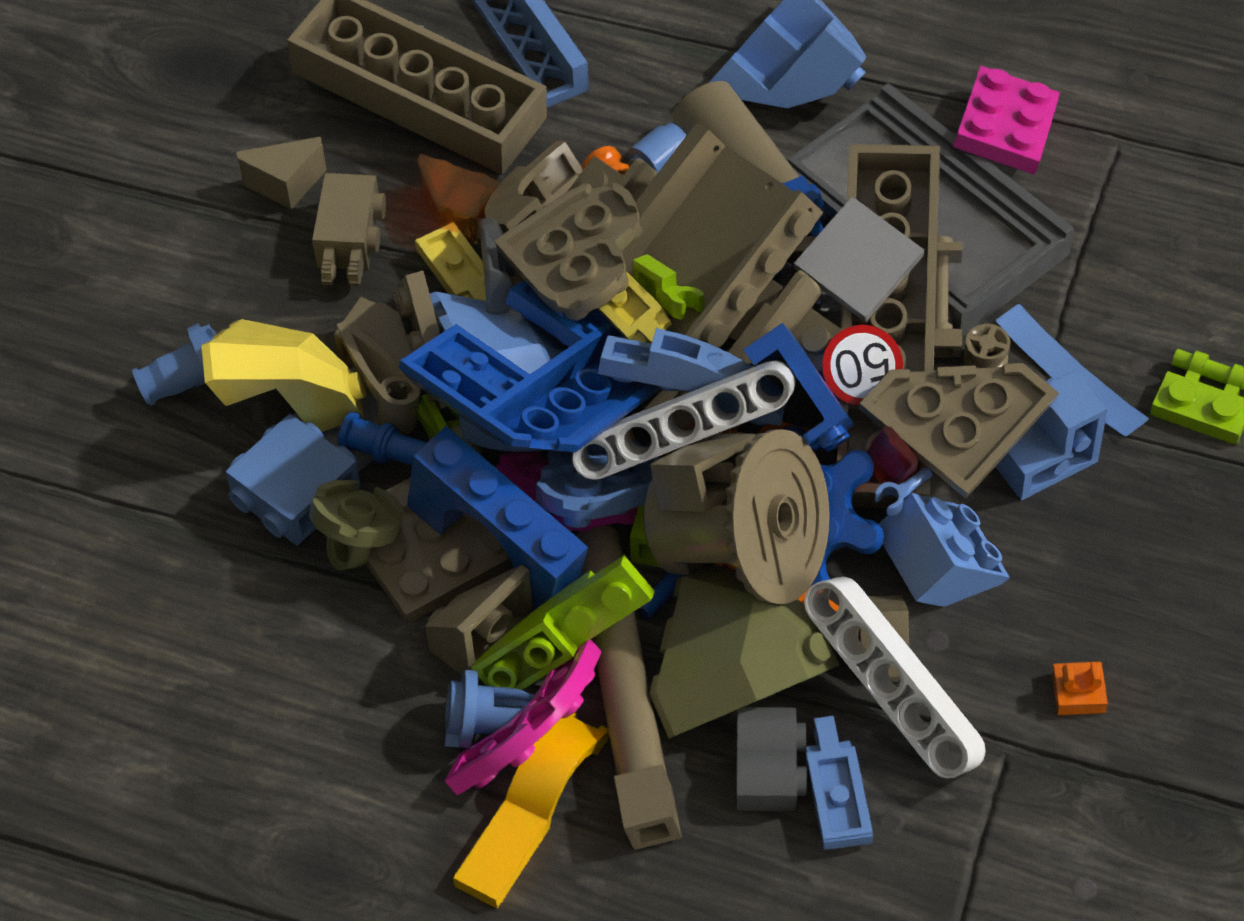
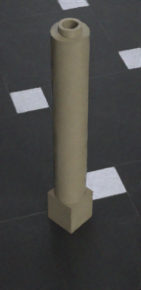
M610 526L593 527L590 531H580L576 534V537L588 546L581 576L590 570L596 574L623 556L619 533ZM632 612L591 638V640L601 650L596 667L617 776H614L624 830L633 849L636 850L680 839L682 835L672 786L666 773L652 698L649 694L650 688L635 612Z

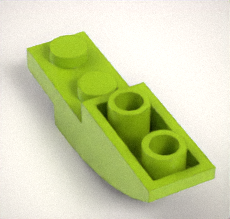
M622 556L596 574L590 570L547 600L492 645L473 663L471 669L477 671V676L486 686L523 690L573 658L577 647L650 602L654 590L625 556Z

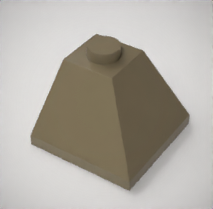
M520 565L457 595L446 607L441 606L436 609L425 626L429 651L460 675L463 670H472L473 663L534 611L529 569Z

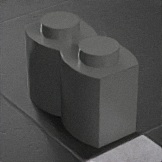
M742 707L737 709V811H796L797 796H806V767H797L796 752H806V723H796V708Z

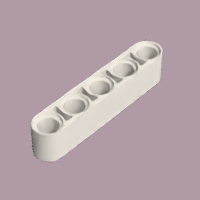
M768 361L623 418L603 431L602 434L579 451L573 452L574 467L585 478L601 479L778 410L785 405L795 390V374L783 362ZM770 374L778 377L784 386L783 394L780 396H769L764 393L760 385L762 376ZM728 392L736 396L739 401V411L731 414L723 412L717 405V394ZM682 409L690 412L695 418V428L686 431L677 427L673 420L675 410ZM642 427L647 430L651 435V446L643 448L634 444L630 437L631 428ZM598 444L605 448L608 454V463L597 464L593 462L588 456V445Z
M847 577L820 581L810 586L804 599L805 610L808 616L929 768L943 778H955L978 767L984 760L985 744L981 736L854 580ZM830 590H833L839 598V609L837 612L829 604L828 596ZM860 627L865 629L869 635L870 644L868 649L864 648L859 641L858 632ZM890 665H893L900 674L901 681L899 687L895 686L889 679L888 670ZM920 703L926 705L931 712L932 719L930 725L924 723L919 716ZM950 742H954L960 747L963 755L961 764L957 763L950 755Z

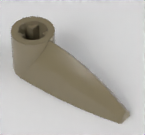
M349 320L336 324L352 364L360 374L368 391L378 402L377 424H394L402 435H407L414 431L418 420L420 388L398 368L399 363L363 330Z

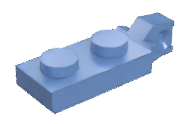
M834 716L814 718L815 729H813L815 745L806 747V766L823 850L872 844L873 830L855 746L851 747L850 741L839 742Z

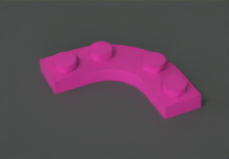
M591 639L577 647L573 658L546 675L543 684L534 698L512 720L488 737L458 754L445 780L456 795L461 794L474 785L478 789L484 787L495 778L500 769L509 763L512 767H517L524 763L535 751L533 744L548 732L560 718L564 719L570 716L582 705L584 699L580 694L584 687L595 677L593 670L601 654V650Z

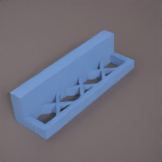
M471 0L522 75L540 84H543L546 76L563 79L565 85L549 92L546 90L547 108L589 91L587 61L544 0H508L509 4L506 10L489 7L487 2L492 0ZM508 24L526 26L527 31L524 37L508 34L506 32ZM527 49L543 52L546 55L543 63L525 60L524 56Z

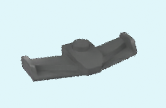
M478 218L476 220L477 254L483 260L486 311L488 313H507L511 310V307L505 302L511 289L510 277H515V270L499 253L494 240L503 235L499 223L493 218Z

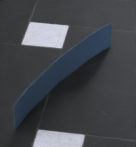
M1017 304L996 319V323L1008 333L1009 337L1051 378H1060L1076 370L1107 408L1105 423L1123 436H1128L1149 420L1147 416L1124 401L1084 368L1020 304Z

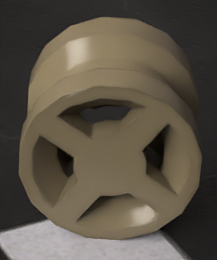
M986 323L972 328L966 335L964 366L976 365V368L1003 367L1004 364H1008L1010 349L1008 333L995 324Z

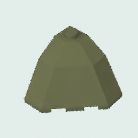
M713 564L689 573V575H684L676 581L673 596L677 597V603L673 617L667 619L660 652L664 654L660 674L653 677L649 694L668 738H671L839 666V662L830 642L810 619L805 610V605L798 599L787 604H768L766 601L757 600L753 593L745 590L744 582L737 579L736 570Z

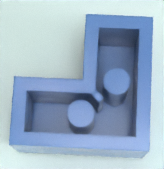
M1076 370L1060 378L1053 377L1046 381L1059 392L1057 399L995 466L1021 501L1098 462L1107 408Z

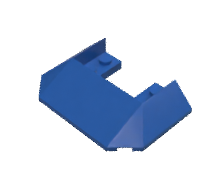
M524 280L510 289L505 303L521 313L524 318L534 322L556 337L562 344L569 346V348L531 374L527 373L457 324L401 359L398 368L416 386L488 436L510 446L566 452L579 451L602 434L603 431L610 428L661 390L657 385L636 381L619 382L611 376L598 374L600 358L607 336L625 337L597 309L590 311L586 317L580 320L568 319L564 313L557 312L546 305Z

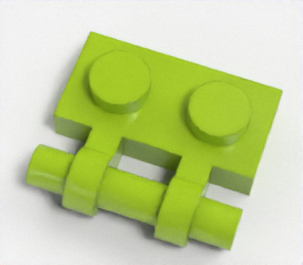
M1177 349L1171 365L1186 370L1187 373L1184 377L1167 371L1152 404L1150 415L1237 445L1244 430V397L1239 396L1240 391L1244 390V367L1234 364L1232 368L1209 360V354L1197 350L1192 354ZM1202 376L1226 384L1225 389L1221 390L1201 383Z

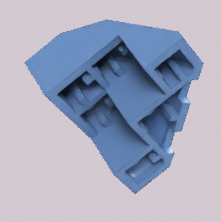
M782 0L710 82L727 81L741 100L790 108L834 95L842 85L849 91L865 73L860 65L866 59V55L853 35L821 0Z
M441 292L430 293L440 334L457 324L529 374L566 350L564 344L534 322L524 318L521 313L512 307L507 313H488L486 311V301Z

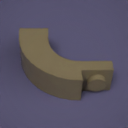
M556 141L526 167L517 166L491 194L485 207L486 218L496 220L501 226L503 234L568 192L569 188L583 171L566 142Z

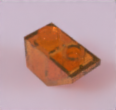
M420 154L417 159L420 186L438 229L454 222L467 241L476 244V220L478 218H486L485 207L491 194L497 188L498 181L484 173H475L454 166L446 160L434 159Z

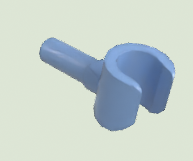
M924 467L899 485L893 482L881 484L876 489L875 502H879L886 495H893L898 500L886 509V512L890 516L899 514L903 509L904 498L932 477L931 470L928 467Z

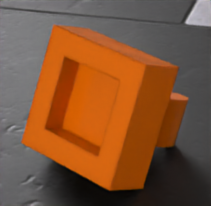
M1102 662L1053 664L1052 679L1057 715L1106 713L1108 702Z

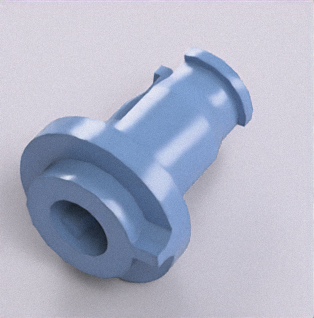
M197 323L188 327L190 342L179 346L173 352L157 358L144 368L132 370L137 386L147 404L152 406L156 404L155 401L163 397L176 395L194 386L197 388L206 384L201 345L213 340V337L216 335L214 329H211L209 324L201 327Z
M463 670L460 681H450L448 686L444 746L470 748L474 734L491 735L521 712L536 694L527 693L515 688L479 686L477 671Z

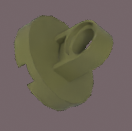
M333 480L321 484L317 488L315 497L311 500L309 518L315 528L327 536V555L329 561L337 570L362 567L369 558L371 547L387 545L399 536L404 509L398 500L385 490L375 487L374 494L357 489L359 481Z

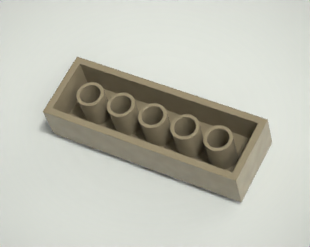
M320 0L287 39L292 73L501 175L506 172L547 119L545 85L367 0Z

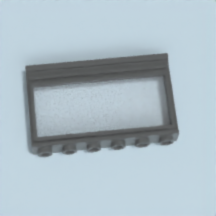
M887 83L881 87L879 94L788 158L787 161L799 177L803 176L809 185L815 184L819 189L823 199V208L820 210L824 212L820 216V222L822 227L825 228L847 203L849 144L940 146L937 236H948L953 238V242H963L962 263H949L948 323L953 325V329H962L963 337L972 328L982 323L1070 255L1074 227L987 159L954 148L955 134L895 87Z

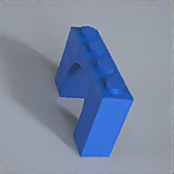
M447 426L413 456L407 506L440 535L464 513L480 522L503 546L513 564V568L523 565L529 569L534 610L581 577L588 546Z

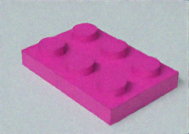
M980 66L953 147L1035 175L1060 92L1052 90L1042 83H1031L1010 76L1007 72L1000 69Z

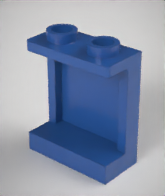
M781 323L743 349L754 366L774 360L786 361L824 417L823 422L802 436L807 445L815 451L825 448L827 452H830L850 438L847 430L855 426L793 333L784 323Z

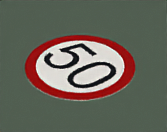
M855 325L840 331L827 345L822 362L823 375L827 385L839 399L859 406V403L890 370L903 369V358L899 346L888 333L870 325Z

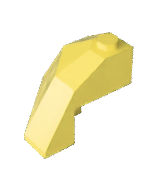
M240 319L229 325L230 328L216 334L213 340L201 345L205 383L225 406L276 388L305 423L311 422L321 432L340 426L344 418L351 411L361 414L362 418L364 417L362 398L366 397V388L358 372L352 373L348 366L313 333Z

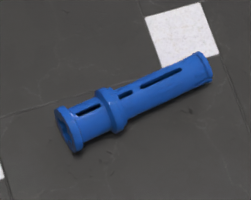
M352 411L344 418L338 434V446H344L349 451L357 450L372 455L374 461L378 463H388L391 460H395L412 466L413 456L427 444V442L400 434V430L394 424H375L363 420L361 414Z

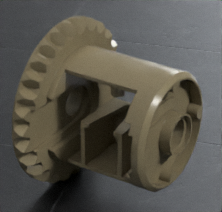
M783 429L767 430L765 433L757 434L753 441L747 442L744 446V453L736 457V468L729 472L731 483L730 487L725 489L727 500L705 512L660 510L653 479L651 480L644 504L645 535L657 563L668 573L673 575H689V573L701 569L705 563H730L737 567L736 577L744 582L745 590L753 593L757 600L766 601L768 604L791 603L800 598L812 585L823 562L828 541L829 499L820 463L812 448L798 434Z

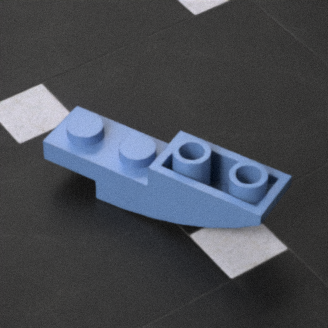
M656 328L652 344L608 335L600 358L598 374L611 376L619 382L636 381L657 385L666 391L683 390L692 392L750 369L753 366L709 343L683 334ZM765 375L761 377L760 385L764 393L769 396H780L783 394L784 391ZM728 392L717 394V405L723 412L731 414L739 411L740 406L736 396ZM785 405L778 410L752 419L749 422L756 425L772 424L781 426Z

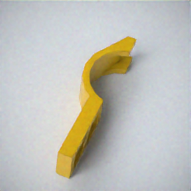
M574 712L564 719L560 718L548 732L533 744L535 751L517 768L505 801L453 877L456 888L498 909L550 829L556 804L569 778L586 757L591 754L598 755L610 737L607 728L600 726L598 729L578 720L577 714Z

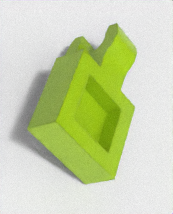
M648 254L633 259L632 277L663 307L667 315L670 314L674 318L681 320L685 318L686 307H691L698 312L704 310V293L695 287L678 286L675 271Z

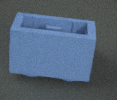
M911 493L904 499L903 509L899 514L895 516L887 515L879 523L884 532L883 546L917 602L946 607L1001 585L1010 578L1001 564V553L991 542L987 541L979 527V517L965 504L959 505L943 501L937 497L931 498Z

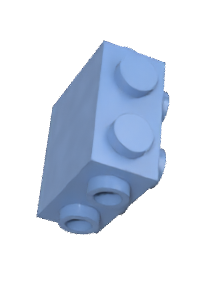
M289 413L281 422L269 427L263 434L262 439L250 450L238 455L232 461L230 467L225 471L230 488L228 495L239 510L244 513L251 511L258 516L271 534L278 538L284 536L298 546L316 529L309 518V508L317 488L321 484L333 480L359 481L357 487L359 489L361 485L357 469L358 461L346 447L341 445L336 447L326 440L322 432L311 422L304 424Z

